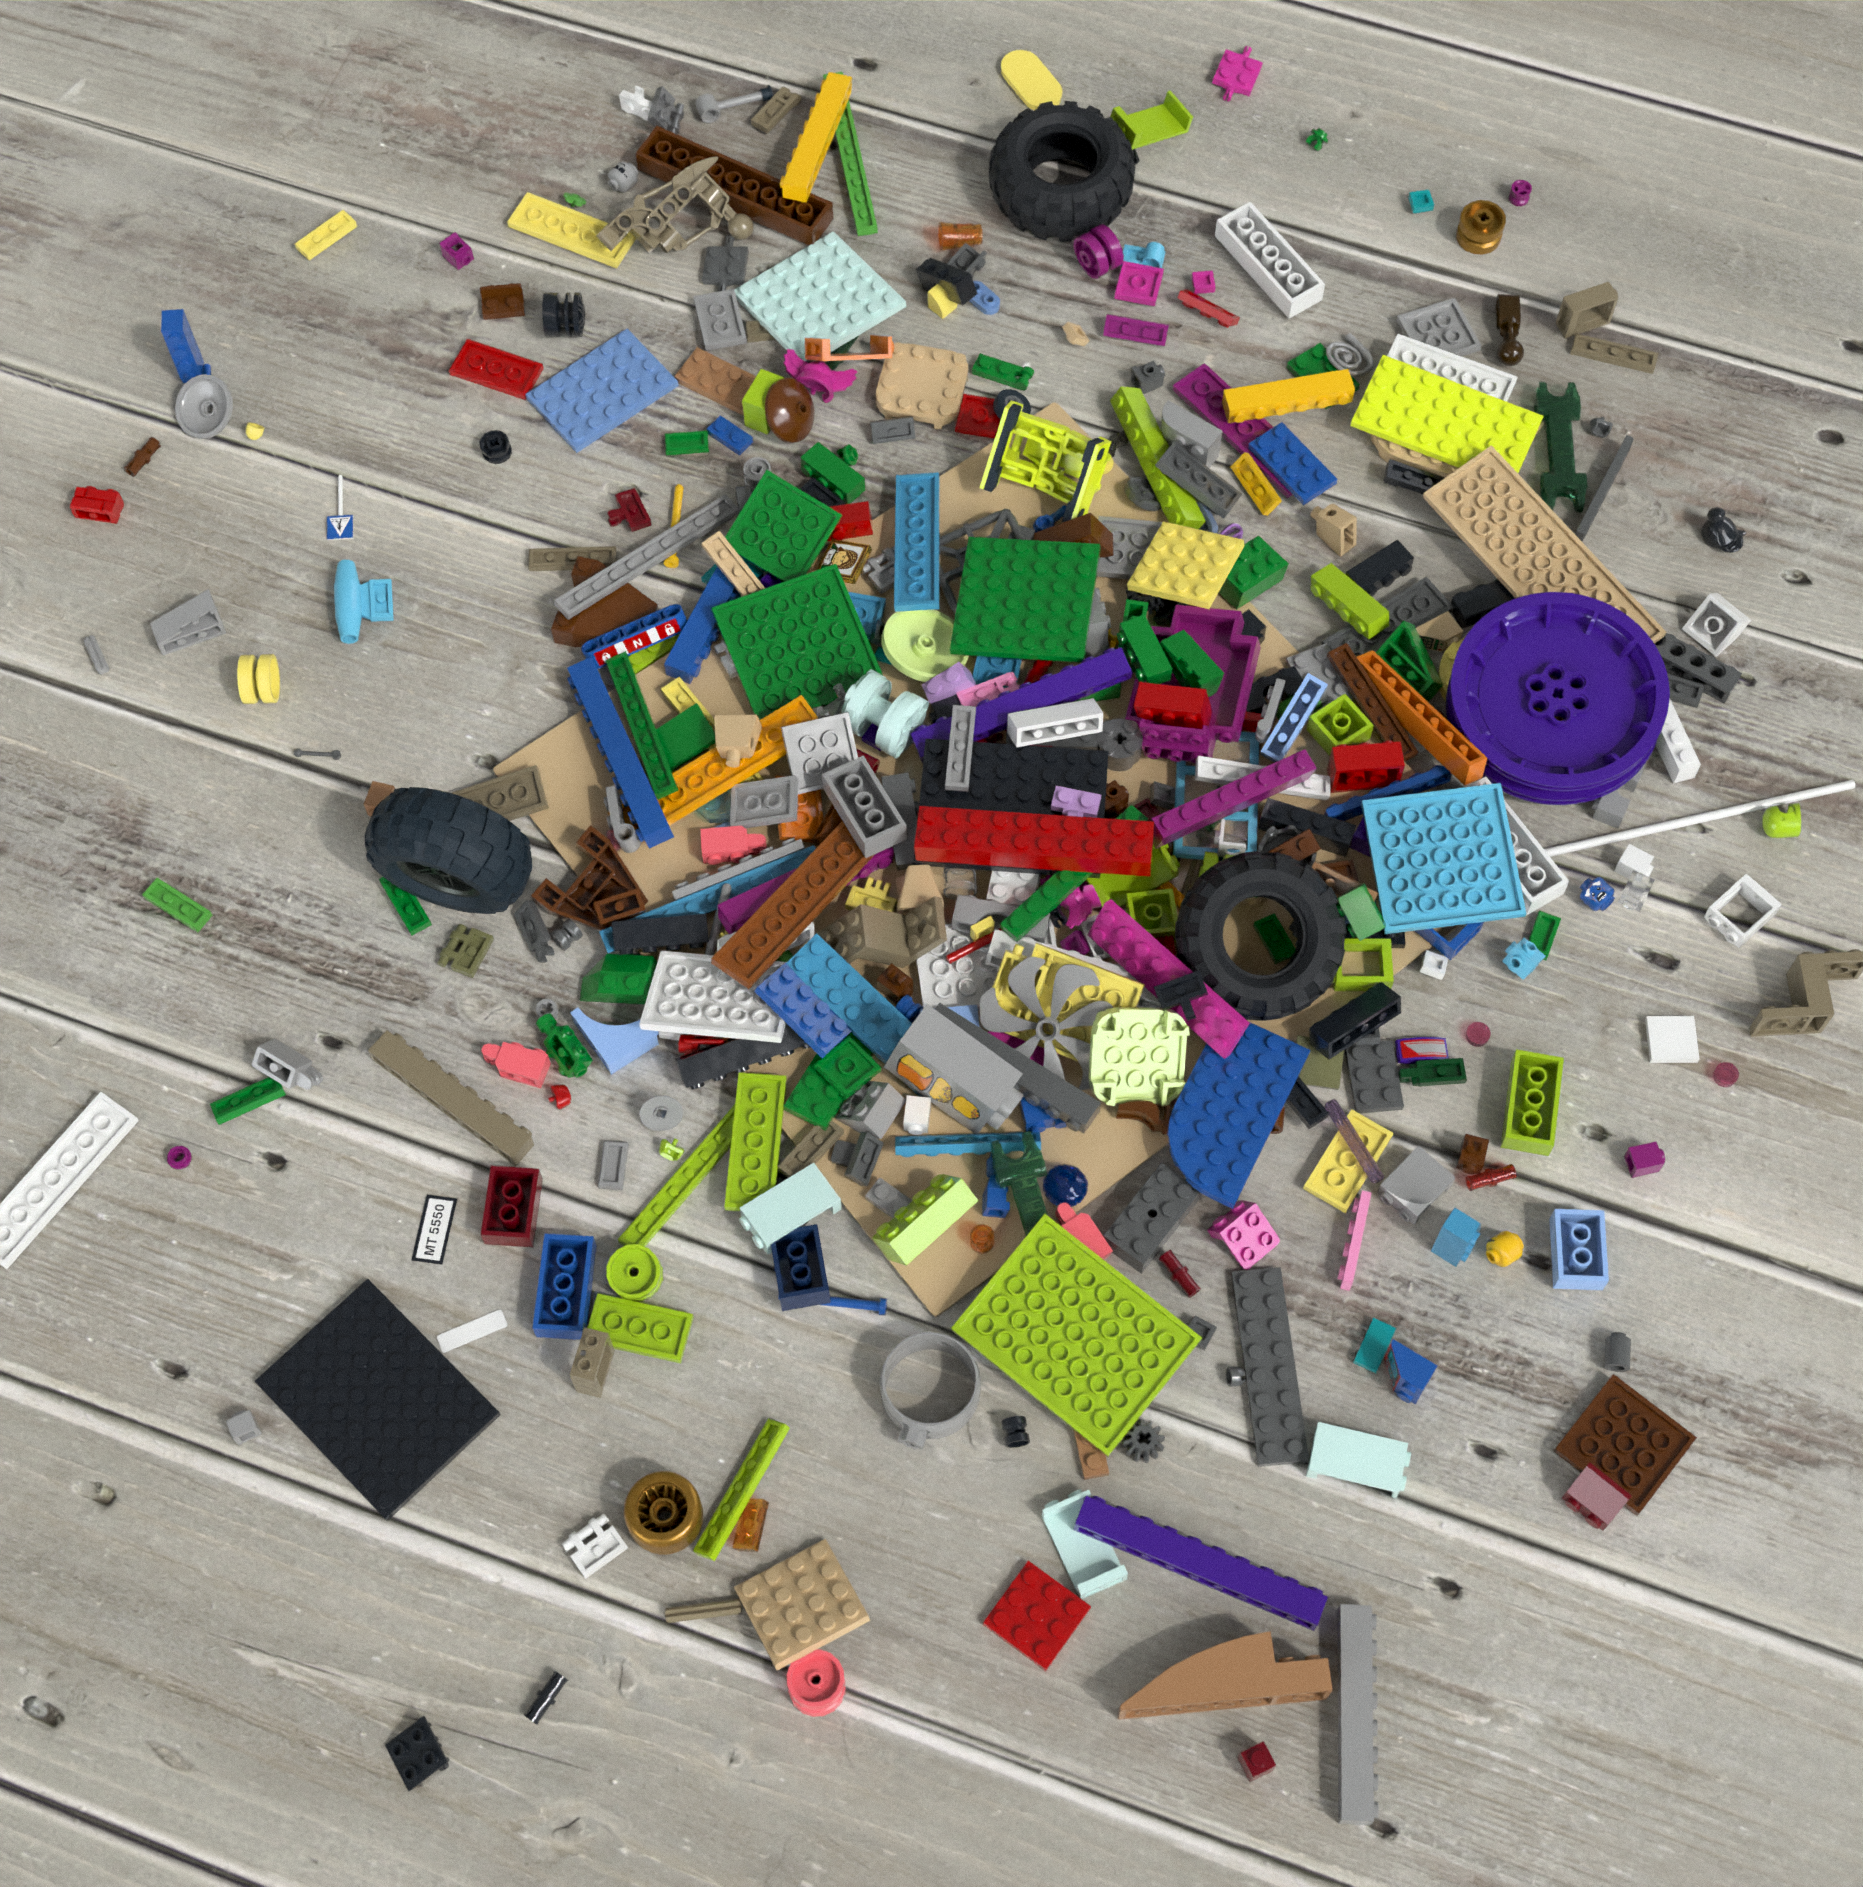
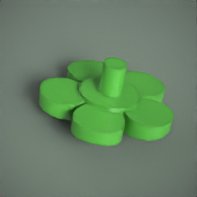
M564 193L563 195L565 201L571 203V207H575V205L582 207L583 204H586V200L578 194Z

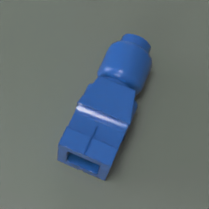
M1002 1152L990 1153V1157L986 1161V1176L988 1180L982 1195V1216L1005 1218L1010 1210V1202L1006 1201V1194L1008 1192L1006 1178L1008 1174V1160L1004 1158L1005 1154Z

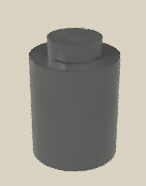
M1613 1332L1611 1336H1607L1605 1339L1604 1368L1614 1372L1629 1371L1631 1339L1626 1337L1625 1333Z

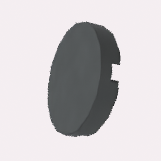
M1132 477L1128 480L1124 490L1125 494L1134 504L1149 511L1161 509V504L1148 479Z

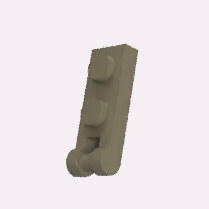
M783 86L751 119V125L768 134L794 106L796 107L800 103L801 96L797 93H791L790 89Z

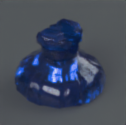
M1058 1164L1050 1168L1044 1176L1043 1192H1045V1196L1054 1205L1058 1206L1060 1203L1066 1202L1070 1207H1073L1084 1200L1088 1192V1180L1078 1167Z

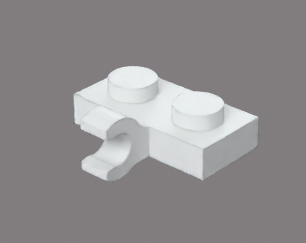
M635 86L634 94L623 90L619 95L621 109L649 121L648 115L652 102L644 99V89Z

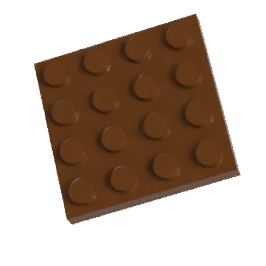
M1613 1374L1553 1452L1579 1472H1582L1589 1462L1632 1495L1624 1507L1638 1516L1697 1437Z

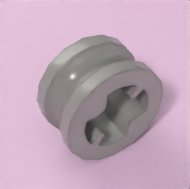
M551 999L540 1000L536 1005L538 1018L545 1015L542 1010L543 1008L548 1009L550 1007L551 1014L556 1019L558 1016L556 1003Z

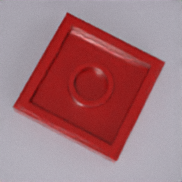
M963 394L955 432L995 439L1001 419L994 412V398Z

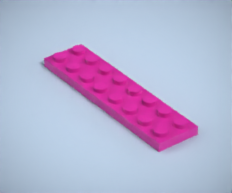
M1112 899L1105 902L1087 935L1137 981L1145 984L1144 987L1157 999L1155 986L1193 973ZM1204 983L1208 995L1190 1001L1196 1015L1195 1019L1187 1021L1181 1005L1170 1009L1177 1012L1189 1028L1225 1059L1230 1056L1250 1023Z

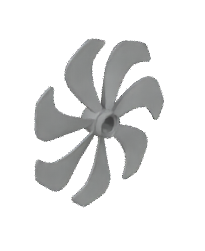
M1027 957L1011 970L1008 976V983L1017 997L1040 1019L1038 1023L1016 1017L1001 1008L998 1004L994 987L985 992L980 998V1021L983 1027L991 1032H1016L1035 1029L1036 1035L1014 1049L1030 1058L1040 1039L1043 1040V1067L1065 1080L1060 1059L1052 1042L1055 1039L1074 1055L1082 1067L1083 1077L1079 1089H1090L1088 1080L1090 1043L1060 1034V1031L1078 1026H1093L1098 1012L1114 1007L1106 1001L1099 1000L1084 1006L1062 1022H1059L1057 1017L1063 1005L1077 988L1084 985H1100L1099 979L1092 969L1074 964H1066L1056 973L1052 993L1051 1016L1045 1017L1036 994L1035 975L1046 961L1038 957ZM1044 1023L1053 1025V1034L1049 1035L1043 1031Z

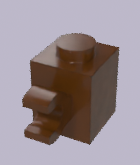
M892 963L876 979L877 990L895 1004L906 995L912 996L914 992L913 979Z

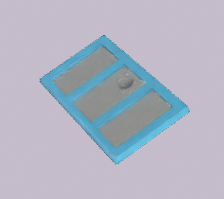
M1241 732L1239 742L1224 743L1216 740L1212 758L1259 765V742L1255 738L1256 733ZM1182 760L1176 762L1175 808L1224 785L1195 780L1196 764ZM1258 803L1223 818L1225 819L1224 842L1246 844L1245 852L1257 851ZM1221 820L1173 841V855L1176 858L1203 860L1205 851L1218 854V844H1214L1215 831H1220ZM1236 848L1228 849V851L1231 853H1237L1240 851ZM1218 857V861L1223 860V857Z

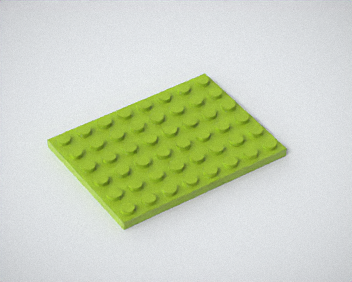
M1046 1214L1043 1215L951 1327L955 1334L1107 1457H1109L1202 1340L1200 1335Z

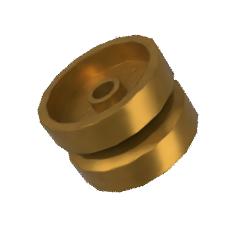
M1477 200L1467 204L1461 212L1456 231L1458 244L1465 251L1479 255L1488 254L1497 249L1506 224V215L1503 209L1496 203L1488 200Z

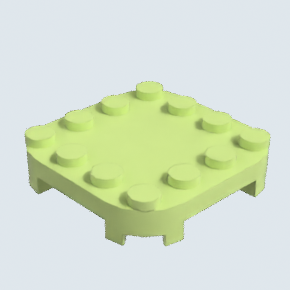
M1116 1007L1098 1012L1091 1029L1088 1080L1092 1093L1105 1104L1112 1106L1132 1101H1151L1159 1103L1161 1106L1171 1104L1170 1102L1178 1097L1186 1084L1184 1081L1187 1036H1190L1184 1019L1172 1009L1162 1011L1160 1007Z

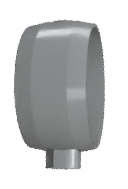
M919 1333L900 1342L886 1358L880 1375L881 1400L889 1418L901 1429L898 1441L907 1447L923 1450L926 1439H940L952 1435L960 1430L974 1415L981 1393L980 1371L972 1354L958 1340L941 1333ZM921 1350H940L962 1361L970 1371L975 1384L974 1393L967 1406L951 1419L938 1423L914 1421L900 1413L890 1401L886 1392V1385L894 1367L906 1356Z

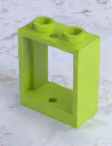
M1345 939V952H1378L1380 976H1342L1341 965L1333 979L1334 991H1367L1380 982L1392 988L1394 977L1391 939H1363L1361 941L1359 939Z

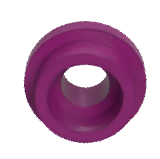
M184 1146L171 1148L167 1155L168 1164L176 1170L186 1168L192 1160L191 1152ZM184 1156L181 1161H176L177 1157Z

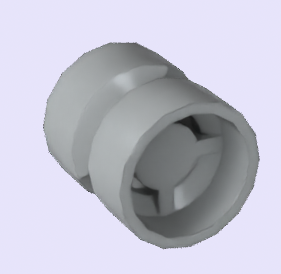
M761 457L747 460L743 467L745 486L750 485L752 493L766 470L771 472L770 463Z

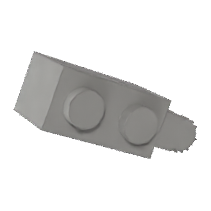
M274 1038L257 1047L251 1066L288 1089L298 1085L309 1090L314 1085H319L323 1081L322 1073L311 1066L312 1061L279 1040Z

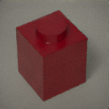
M1264 1741L1241 1752L1238 1756V1760L1250 1782L1274 1771L1277 1766Z

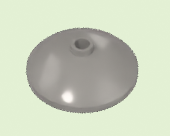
M206 374L195 376L184 384L178 394L175 406L177 421L183 431L192 437L199 439L214 437L228 424L232 415L233 399L228 386L221 379Z

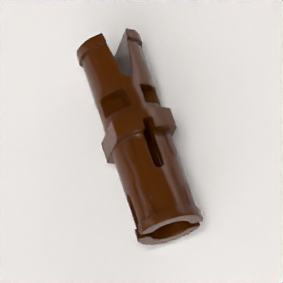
M150 437L142 449L136 450L135 456L124 467L125 472L135 477L140 469L151 461V456L161 447L159 445L160 442L154 437Z

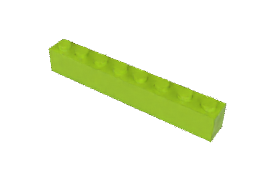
M1121 386L1110 399V403L1161 504L1168 522L1199 529L1206 521L1194 496L1186 489L1181 488L1177 482L1168 475L1163 474L1155 466L1169 446L1141 389Z

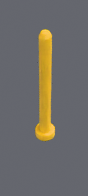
M681 484L675 486L671 527L680 522L683 486ZM677 552L664 560L666 567L676 568L679 566V558L676 556Z

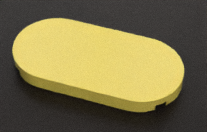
M1015 50L1004 56L1001 62V74L1028 108L1036 110L1040 103L1052 101L1053 105L1060 104L1062 87L1035 54L1026 50Z

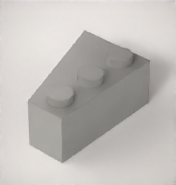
M1095 588L1085 659L1094 656V658L1101 656L1104 651L1109 649L1108 629L1111 628V621L1109 615L1105 616L1104 601L1100 602L1099 588Z

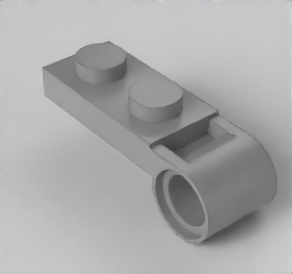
M615 786L606 787L607 797H604V804L607 811L610 812V816H607L608 826L610 830H614V836L624 852H635L641 844L634 827L624 821L621 798Z

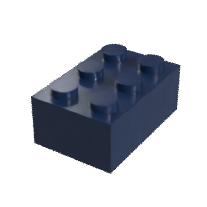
M818 1225L798 1227L772 1243L771 1249L782 1311L831 1303Z

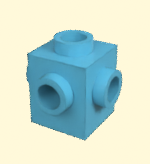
M1523 938L1518 944L1515 941L1511 943L1505 950L1508 955L1502 962L1507 965L1510 971L1516 973L1524 980L1540 964L1545 955L1537 949L1534 943Z

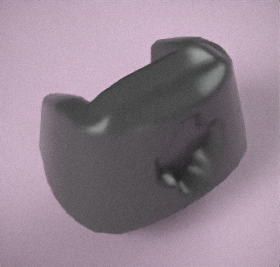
M1604 417L1593 418L1590 420V431L1593 435L1604 438L1610 434L1613 424L1604 421Z

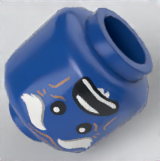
M1596 877L1593 880L1588 878L1580 886V889H1582L1580 893L1581 901L1593 911H1604L1615 900L1613 896L1614 888L1601 877Z

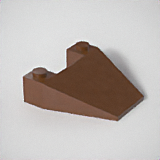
M578 556L571 573L574 587L607 568V566L598 560ZM626 583L569 620L561 611H557L551 627L554 643L575 648L582 647L585 642L656 612L658 604L630 583Z
M592 825L576 842V848L589 857L592 862L566 893L546 878L531 895V899L548 914L565 920L570 919L574 923L599 931L609 928L611 925L600 928L593 902L637 888L639 889L644 906L648 902L610 840Z

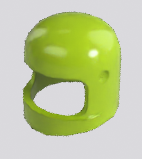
M1800 803L1789 804L1787 813H1782L1777 806L1767 808L1762 817V825L1766 835L1771 838L1798 837L1801 832Z

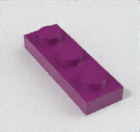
M1107 314L1103 336L1165 346L1169 324Z

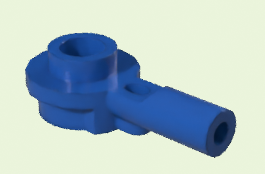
M1063 505L1051 515L1045 514L1038 517L1033 524L1035 533L1055 526L1054 524L1064 516L1067 506Z

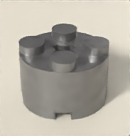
M1112 719L1103 722V730L1097 735V750L1109 751L1108 769L1119 772L1129 770L1141 757L1143 736L1138 724L1133 720Z

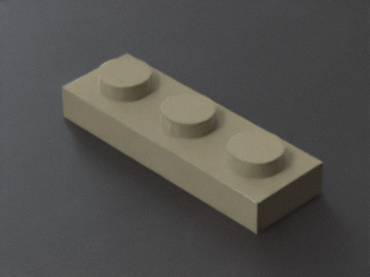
M832 1120L826 1131L816 1125L780 1163L778 1171L789 1178L812 1163L816 1164L844 1134L843 1128Z

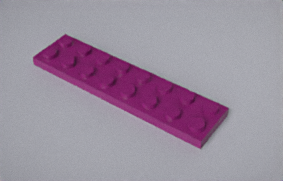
M1203 363L1173 385L1172 390L1202 419L1222 430V437L1241 455L1244 452L1249 453L1267 480L1285 497L1289 498L1293 495L1248 449L1250 442L1272 429L1273 426L1264 418L1245 420L1240 423H1228L1222 405L1223 391L1231 389V387L1209 366Z

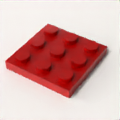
M1028 1560L984 1620L983 1626L1041 1669L1047 1671L1090 1611L1091 1606Z

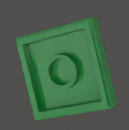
M850 1035L823 1059L820 1058L814 1063V1068L845 1100L880 1073L882 1069Z

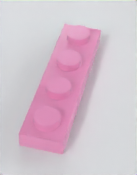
M1362 1190L1360 1197H1355L1352 1212H1356L1355 1220H1350L1347 1234L1351 1235L1350 1243L1345 1242L1342 1257H1346L1345 1266L1340 1265L1337 1279L1342 1280L1340 1289L1350 1291L1353 1284L1371 1192Z

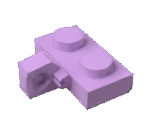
M1056 786L1051 810L1062 812V815L1097 818L1101 795Z

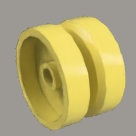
M262 654L257 660L254 655H241L237 668L238 689L241 701L244 704H256L261 699L264 704L277 703L280 694V674L276 656L274 654Z

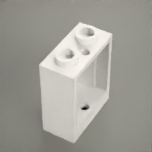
M1745 874L1708 908L1704 918L1711 927L1719 930L1729 943L1740 948L1776 915L1782 904L1748 874ZM1738 893L1763 914L1744 933L1719 912Z

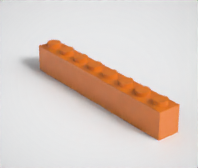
M1373 650L1357 656V659L1404 729L1464 786L1483 777L1487 757Z

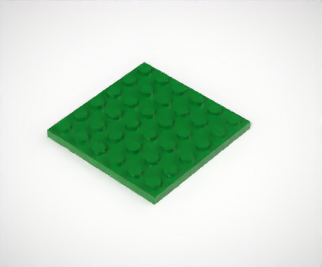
M969 537L949 649L950 654L1082 662L1085 659L1101 550L1100 544Z
M837 564L711 608L753 714H757L759 720L801 695L812 710L818 706L825 707L838 698L833 689L836 684L841 683L847 693L849 688L870 669L883 675Z

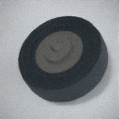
M1002 390L994 399L993 409L999 419L1002 418L1004 408L1011 400L1023 404L1021 412L1031 413L1029 401L1016 390Z

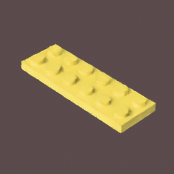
M528 192L507 221L510 228L614 268H618L636 240L635 236L629 232L610 251L596 237L608 224L607 222Z

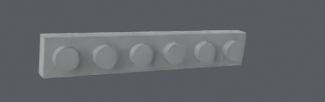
M791 838L782 842L783 846L774 850L772 846L760 851L761 855L753 858L752 855L740 859V864L733 867H731V864L724 865L718 868V873L711 876L709 872L696 877L697 881L688 884L687 881L674 886L676 890L672 891L674 901L803 850L805 848L801 839L796 841L795 838Z

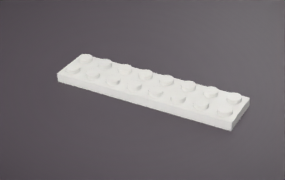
M100 1092L0 1203V1265L7 1270L135 1126L139 1121L136 1116Z

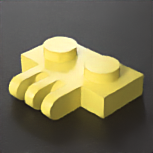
M869 877L864 889L853 885L846 901L845 909L851 911L860 904L894 912L897 899L888 896L891 883L886 882L882 890L883 881L877 880L875 887H873L874 878Z

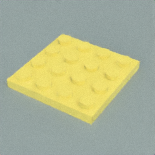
M1163 521L1128 581V590L1210 609L1244 548V540Z

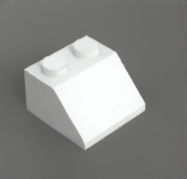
M1712 593L1707 596L1682 630L1713 655L1718 656L1738 638L1751 619L1721 595Z

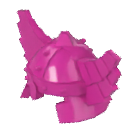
M787 349V354L784 355L785 361L783 364L786 367V372L792 378L800 381L805 387L811 389V395H815L816 391L825 392L822 394L825 403L833 399V392L845 391L856 380L855 375L858 371L853 368L846 371H832L824 361H812L809 363L803 361L793 349Z
M1046 875V878L1040 879L1041 886L1053 875ZM1086 880L1060 903L1065 910H1069L1066 926L1070 929L1086 921L1089 914H1092V908L1102 907L1093 885H1088Z

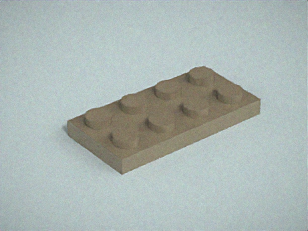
M537 765L452 792L492 809L509 821L549 808Z

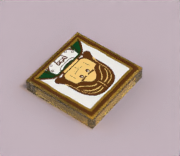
M832 539L816 570L837 564L844 583L856 584L872 548L867 544Z

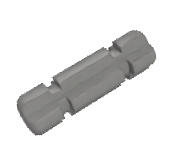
M95 636L85 637L83 640L98 674L103 675L109 672L108 664Z

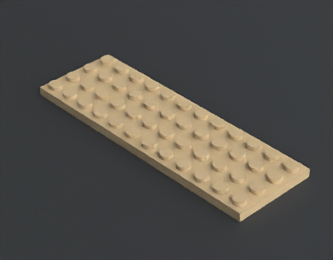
M1492 445L1424 492L1423 498L1515 598L1544 592H1566L1584 595L1603 601L1625 613L1648 634L1654 644L1666 635V631Z

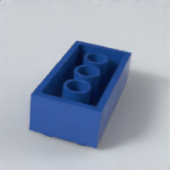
M544 1234L532 1328L536 1337L581 1339L583 1330L588 1325L597 1249L593 1236Z

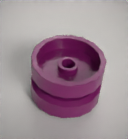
M1104 224L1097 225L1089 233H1083L1074 240V251L1078 262L1083 270L1093 279H1098L1105 275L1108 270H1114L1123 264L1124 255L1120 242L1114 232Z

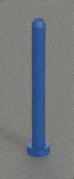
M830 1296L831 1303L821 1304L824 1306L879 1311V1315L883 1316L886 1315L887 1298H880V1301Z

